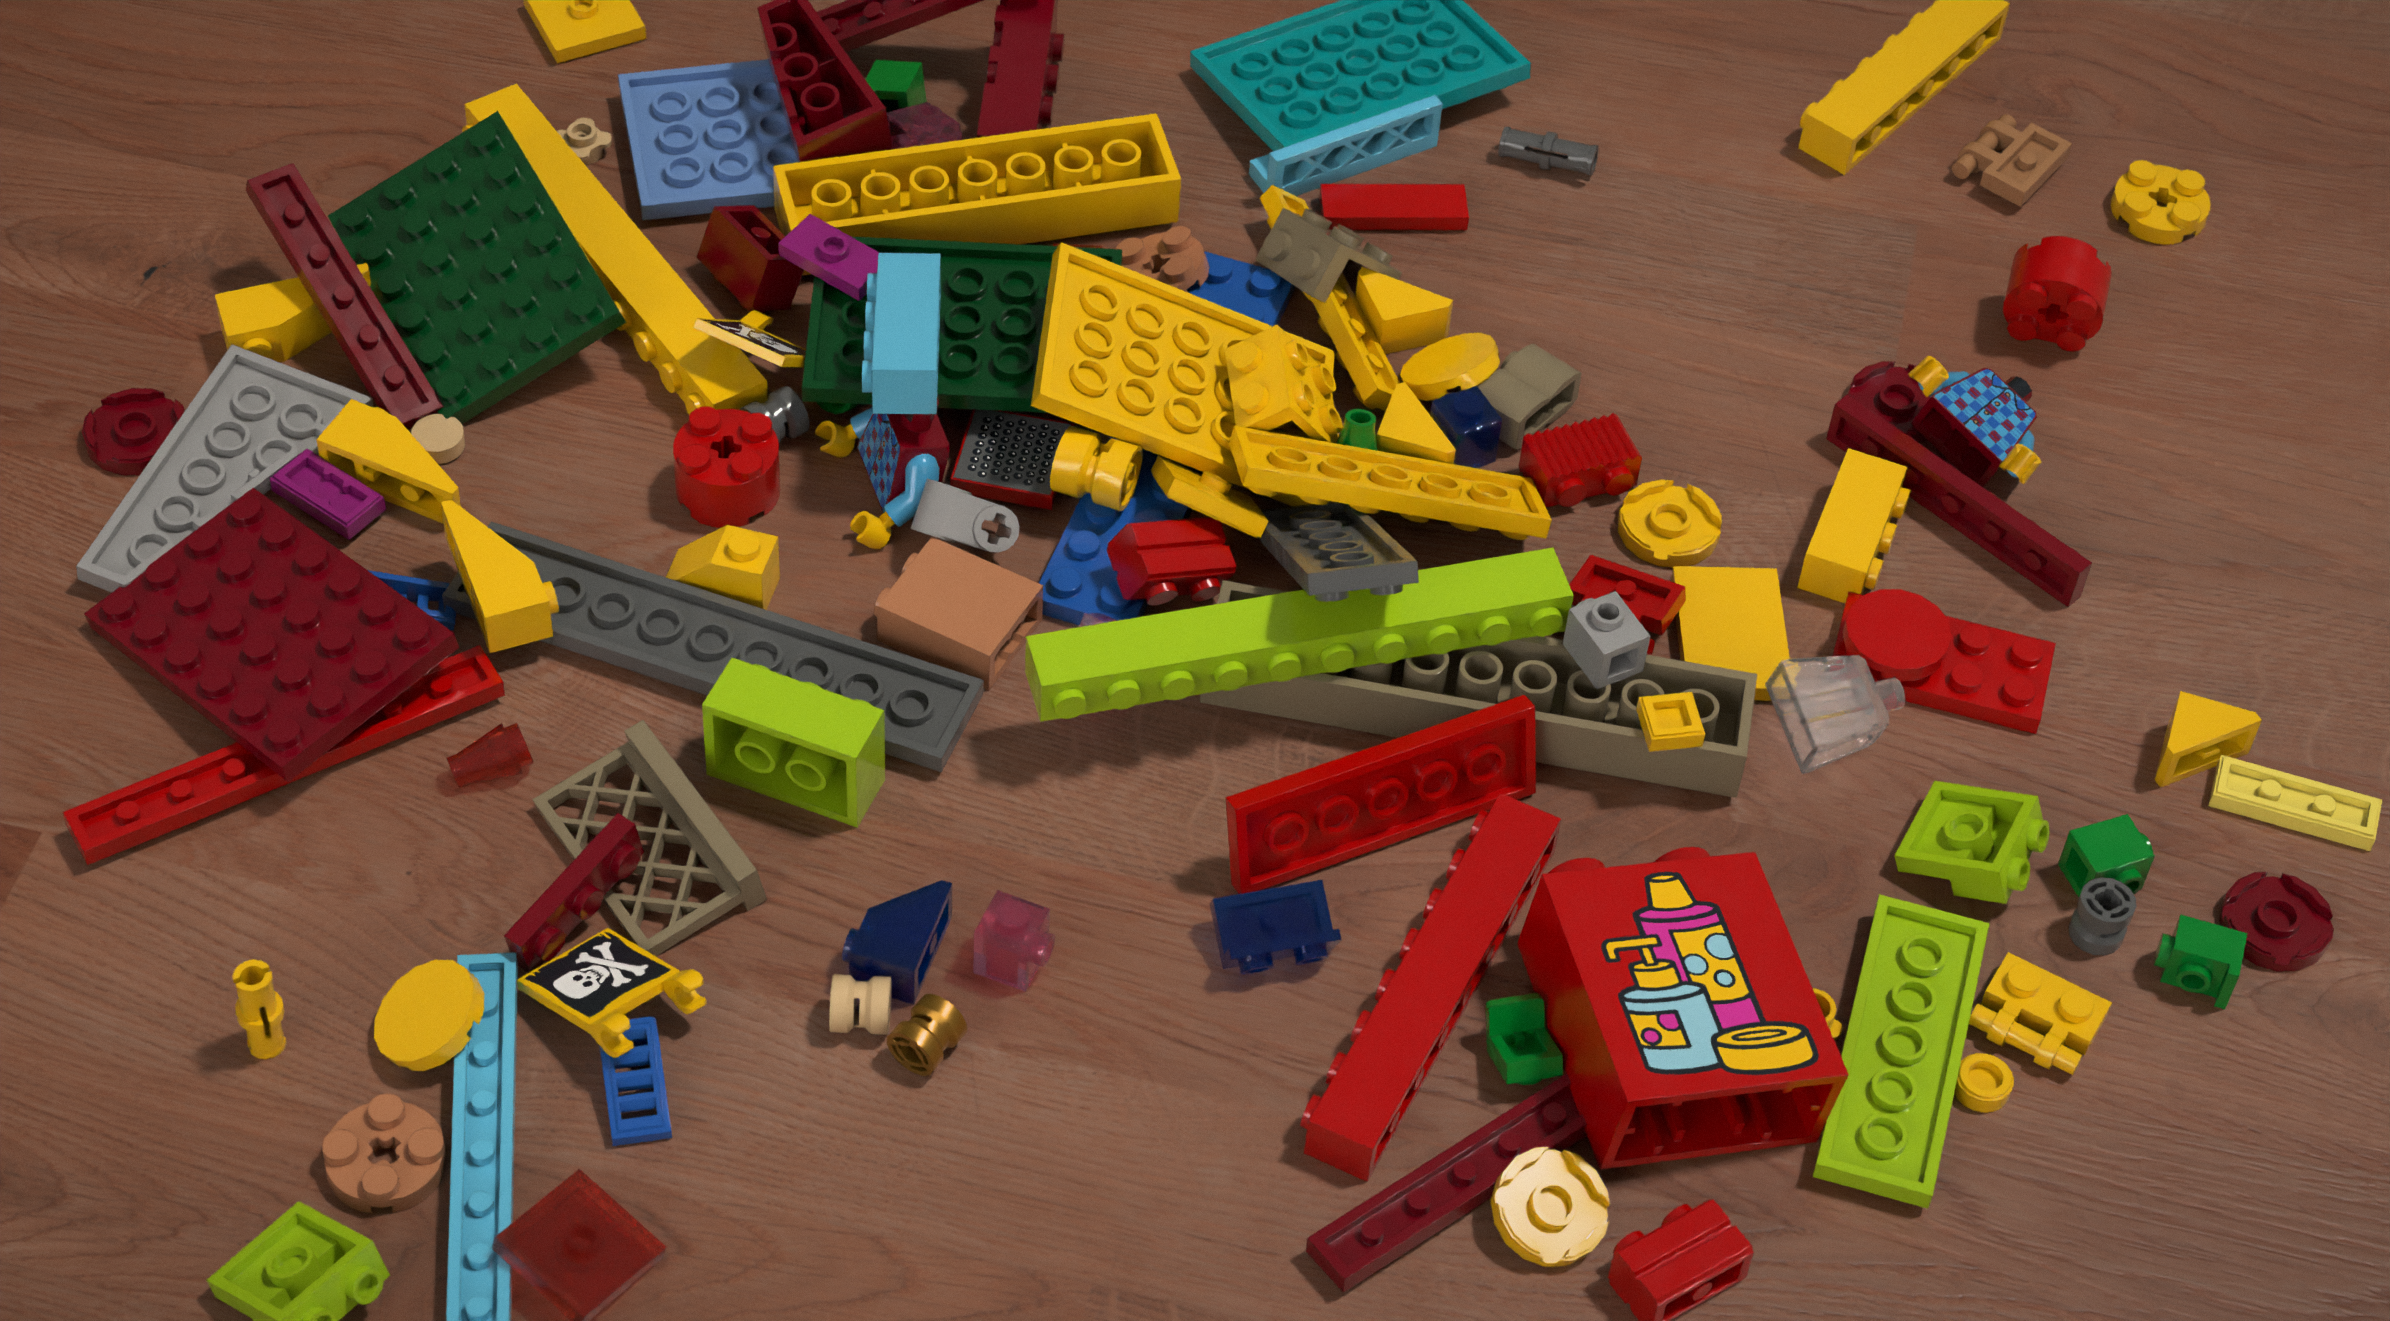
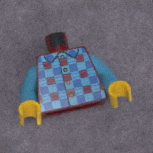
M1929 355L1908 373L1910 378L1918 381L1923 394L1926 397H1931L1910 424L1960 472L1982 487L1988 483L1999 468L2007 469L2011 476L2020 479L2019 482L2022 484L2026 483L2041 464V460L2033 452L2035 438L2029 428L2036 420L2037 415L2036 411L2027 403L2031 400L2032 390L2024 379L2014 376L2004 382L1989 368H1982L1971 375L1965 371L1947 372L1938 360Z
M873 407L852 417L851 424L846 427L831 421H824L815 430L817 436L830 440L826 445L820 447V450L836 457L848 456L854 448L855 439H860L857 449L883 514L880 517H876L867 511L859 512L852 519L850 529L859 534L856 540L869 548L880 549L884 547L891 536V527L894 524L901 527L915 516L927 478L941 483L943 481L950 451L949 442L937 414H873Z

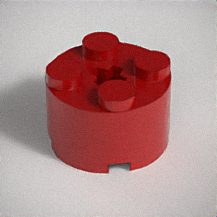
M2044 237L2041 240V245L2028 249V243L2023 245L2014 255L2003 304L2004 317L2008 323V333L2014 339L2021 341L2035 338L2057 343L2065 351L2074 352L2083 349L2086 341L2098 333L2103 323L2112 276L2109 263L2106 261L2104 265L2097 258L2098 250L2093 246L2071 237Z
M708 406L696 408L689 415V421L678 431L673 444L676 496L680 505L683 503L691 511V517L699 523L716 528H722L726 525L742 527L750 524L749 517L757 515L763 510L764 516L772 511L780 496L779 442L772 428L771 419L762 413H750L737 409L716 410Z

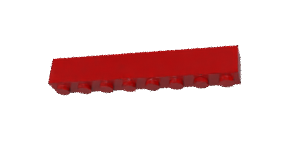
M1502 793L1499 794L1489 812L1481 810L1478 813L1469 834V840L1472 841L1466 851L1459 848L1455 852L1446 874V879L1449 880L1444 890L1436 887L1426 903L1423 912V919H1425L1423 926L1420 930L1411 928L1400 950L1399 959L1402 961L1396 971L1390 968L1385 971L1376 991L1375 1000L1378 1001L1372 1012L1363 1010L1358 1017L1351 1034V1042L1354 1043L1348 1054L1338 1052L1326 1077V1084L1329 1085L1322 1097L1314 1094L1308 1102L1300 1123L1302 1128L1307 1129L1304 1154L1368 1182L1555 853L1561 818Z

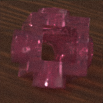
M929 102L887 113L893 149L962 140L960 123Z

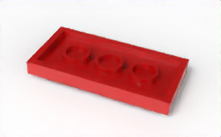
M1848 591L1826 679L1827 682L2033 734L2037 733L2056 643L1946 616L1949 620L1952 639L1946 658L1941 662L1940 668L1932 675L1915 681H1892L1880 677L1881 671L1874 670L1870 666L1867 671L1856 664L1845 648L1843 638L1844 625L1850 607L1862 596L1861 594Z

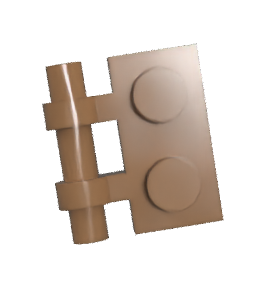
M2004 114L1998 120L1988 122L1981 129L1979 139L1976 142H1969L1959 151L1958 160L1953 164L1952 171L1960 179L1967 178L1971 173L1982 171L1983 175L1980 186L2021 207L2069 157L2072 143L2032 122L2021 132L2015 129V119L2011 115ZM2001 149H2004V151H2003L2001 154H1999L1998 152H1996V151H1999V150H2001Z

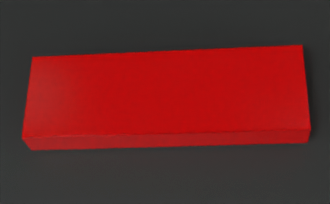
M1320 184L1321 216L1332 222L1329 230H1333L1334 226L1337 227L1338 224L1350 230L1468 229L1469 213L1465 184Z

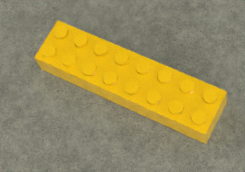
M1157 113L773 166L774 207L780 231L785 236L809 214L852 237L1000 244H1027L1178 222L1181 177ZM804 270L802 276L810 275L811 273Z

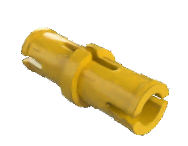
M249 960L238 965L233 973V982L235 983L239 998L235 1005L236 1017L241 1027L246 1029L248 1048L251 1047L250 1053L258 1059H271L281 1054L286 1046V1038L283 1036L281 1026L284 1016L283 1002L281 996L274 991L272 971L269 972V965L261 960Z

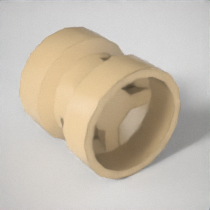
M833 974L829 1013L830 1032L848 1033L853 1028H866L870 1034L888 1035L891 1015L892 978L873 976L867 982L856 981L851 975ZM856 999H860L859 1010H856Z

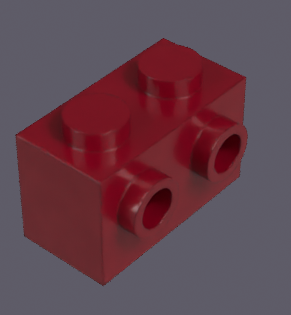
M754 205L714 206L696 258L712 273L715 280L722 283L739 300L743 308L750 312L756 310L760 313H766L771 310H790L804 269L779 256L778 243L785 235Z

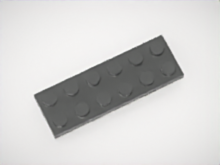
M1328 502L1326 505L1307 504L1261 510L1269 522L1261 538H1257L1309 596L1315 595V599L1318 601L1343 600L1349 597L1348 591L1369 588L1370 593L1375 595L1396 594L1403 591V584L1419 583L1417 560L1367 513L1356 511L1349 504Z

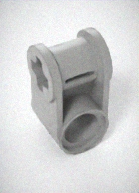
M927 478L911 529L955 544L957 541L985 551L999 553L1008 550L1014 545L1019 536L1020 526L1015 514L1005 506L972 496V493ZM984 520L998 524V530L995 534L981 530Z

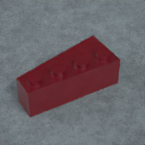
M773 0L757 7L766 54L797 161L804 162L893 149L885 106L808 0Z
M1000 0V5L996 6L993 45H990L987 83L984 84L977 138L1042 129L1043 125L1051 126L1054 97L1048 96V93L1057 94L1060 69L1059 65L1053 64L1054 61H1063L1065 34L1057 33L1058 0Z

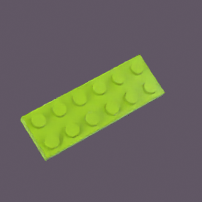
M1879 894L1841 1052L1842 1060L1849 1075L1825 1123L1812 1177L1929 1208L1935 1188L1990 923Z

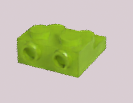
M1934 781L1894 855L1897 869L1899 872L1948 879L1951 882L1954 896L2006 904L2013 890H2025L2030 877L2029 858L2032 852L2042 853L2046 849L2049 840V823L2047 820H2043L2038 796Z
M298 1201L206 1281L217 1299L249 1316L253 1321H339L356 1305L373 1302L381 1293L383 1283L390 1274L371 1239Z

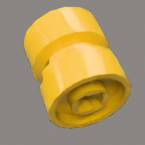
M1069 426L1059 442L1050 474L1051 490L1076 498H1082L1087 493H1090L1093 503L1123 511L1132 498L1137 485L1143 458L1142 447L1115 438H1111L1104 444L1100 434L1079 427Z

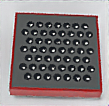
M973 409L950 478V486L972 493V496L979 498H989L1022 504L1028 507L1052 510L1057 494L1050 487L1052 463L1065 430L1069 426H1074V424L1007 411Z

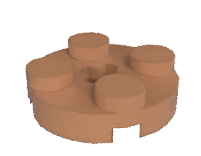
M1176 226L1166 232L1149 235L1142 239L1128 238L1120 242L1115 248L1122 249L1123 267L1185 292H1188L1187 289L1194 285L1197 280L1201 287L1208 277L1209 263L1202 244L1192 236L1190 229L1185 226Z
M386 1093L378 1095L369 1104L359 1106L344 1115L333 1126L322 1143L326 1174L331 1190L340 1201L358 1211L372 1213L371 1207L384 1208L389 1206L392 1207V1213L410 1209L423 1202L436 1190L444 1174L443 1164L446 1153L442 1130L439 1124L427 1111L414 1104L403 1102L395 1094ZM385 1148L395 1149L397 1158L395 1162L390 1164L384 1159L376 1164L371 1162L374 1159L375 1152Z

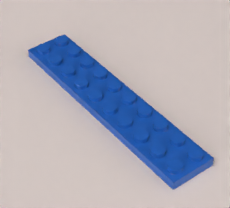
M1205 252L1209 263L1208 277L1201 287L1197 280L1194 285L1187 289L1188 293L1268 325H1279L1294 293L1295 285L1270 269ZM1142 449L1143 458L1137 485L1132 498L1123 511L1093 503L1090 493L1080 498L1039 581V584L1043 585L1042 615L1079 626L1131 619L1144 615L1148 606L1146 599H1123L1116 579L1118 572L1113 570L1106 549L1108 543L1126 524L1189 518L1192 509L1167 498L1152 475L1151 469L1158 454ZM1178 463V464H1180V465H1182V466H1184V467H1187V468H1189V469H1191V470H1193V471H1195V472H1198V473H1200V474H1203L1202 471H1199V470H1197V469L1191 468V467L1186 466V465H1184V464Z

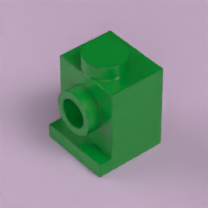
M2180 914L2173 934L2162 933L2158 943L2153 965L2163 968L2160 982L2180 987L2188 992L2215 997L2214 1006L2226 1009L2240 976L2248 933Z

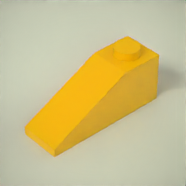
M367 263L357 265L366 282L371 286ZM299 277L215 294L221 331L227 350L231 345H235L277 362H285L332 332Z
M351 399L316 439L320 457L382 495L385 501L442 524L441 502L453 500L461 506L458 486L399 419L381 408L371 407Z
M453 500L441 502L445 538L489 653L553 637L551 614L559 612V605L552 582L542 583L535 563Z

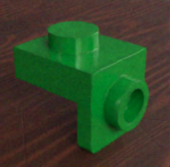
M1539 993L1494 999L1486 1003L1487 1053L1507 1085L1514 1083L1532 1085L1544 1078L1563 1075V1055L1545 1029L1544 1000Z

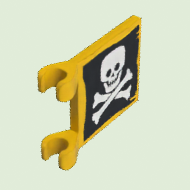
M752 310L741 320L697 318L693 328L778 366L804 368L806 349L764 331L768 324L772 325L773 318Z
M609 928L604 929L517 979L520 991L591 1034L600 1047L613 1058H617L634 1048L633 1042L623 1035V1032L631 1027L629 1018L624 1014L664 991L676 1007L685 1014L693 1013L707 1004L705 997L700 996L695 990L704 984L702 975L694 969L680 971Z

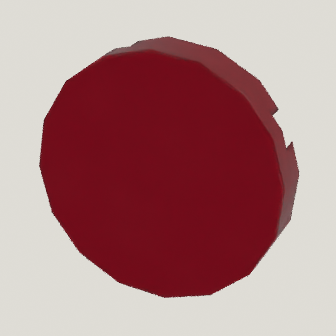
M1882 361L1864 367L1854 376L1848 392L1849 396L1873 410L1878 416L1912 437L1916 442L1927 441L1910 424L1931 398L1930 396L1926 397L1920 389L1918 381L1910 378L1908 375L1916 367L1915 365L1908 364L1906 369L1894 367L1896 361Z
M131 388L110 394L101 400V407L96 409L94 413L91 409L84 418L82 435L88 455L103 470L118 475H141L185 412L183 404L176 399L174 402L171 399L165 398L164 392L152 388Z
M2254 872L2238 879L2225 895L2221 906L2219 922L2220 926L2248 933L2243 958L2256 966L2278 972L2300 971L2317 963L2327 951L2334 932L2331 923L2333 914L2330 905L2317 889L2298 877L2282 873L2281 878L2267 876L2268 872Z

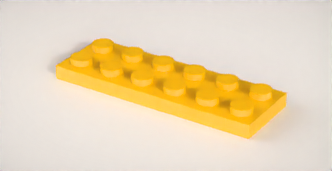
M1234 425L1229 446L1242 485L1256 494L1275 496L1278 492L1298 495L1303 501L1315 505H1326L1329 501L1349 504L1356 511L1367 514H1376L1379 510L1396 512L1407 520L1419 523L1428 522L1429 518L1442 520L1465 531H1477L1479 527L1499 530L1501 534L1517 540H1526L1529 536L1547 538L1552 519L1532 478Z

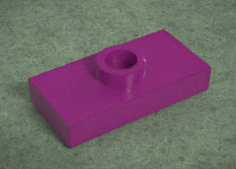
M809 214L778 243L779 256L858 301L867 294L868 273H877L879 252L812 214Z
M307 448L269 478L273 492L348 540L386 510L385 499L382 495Z

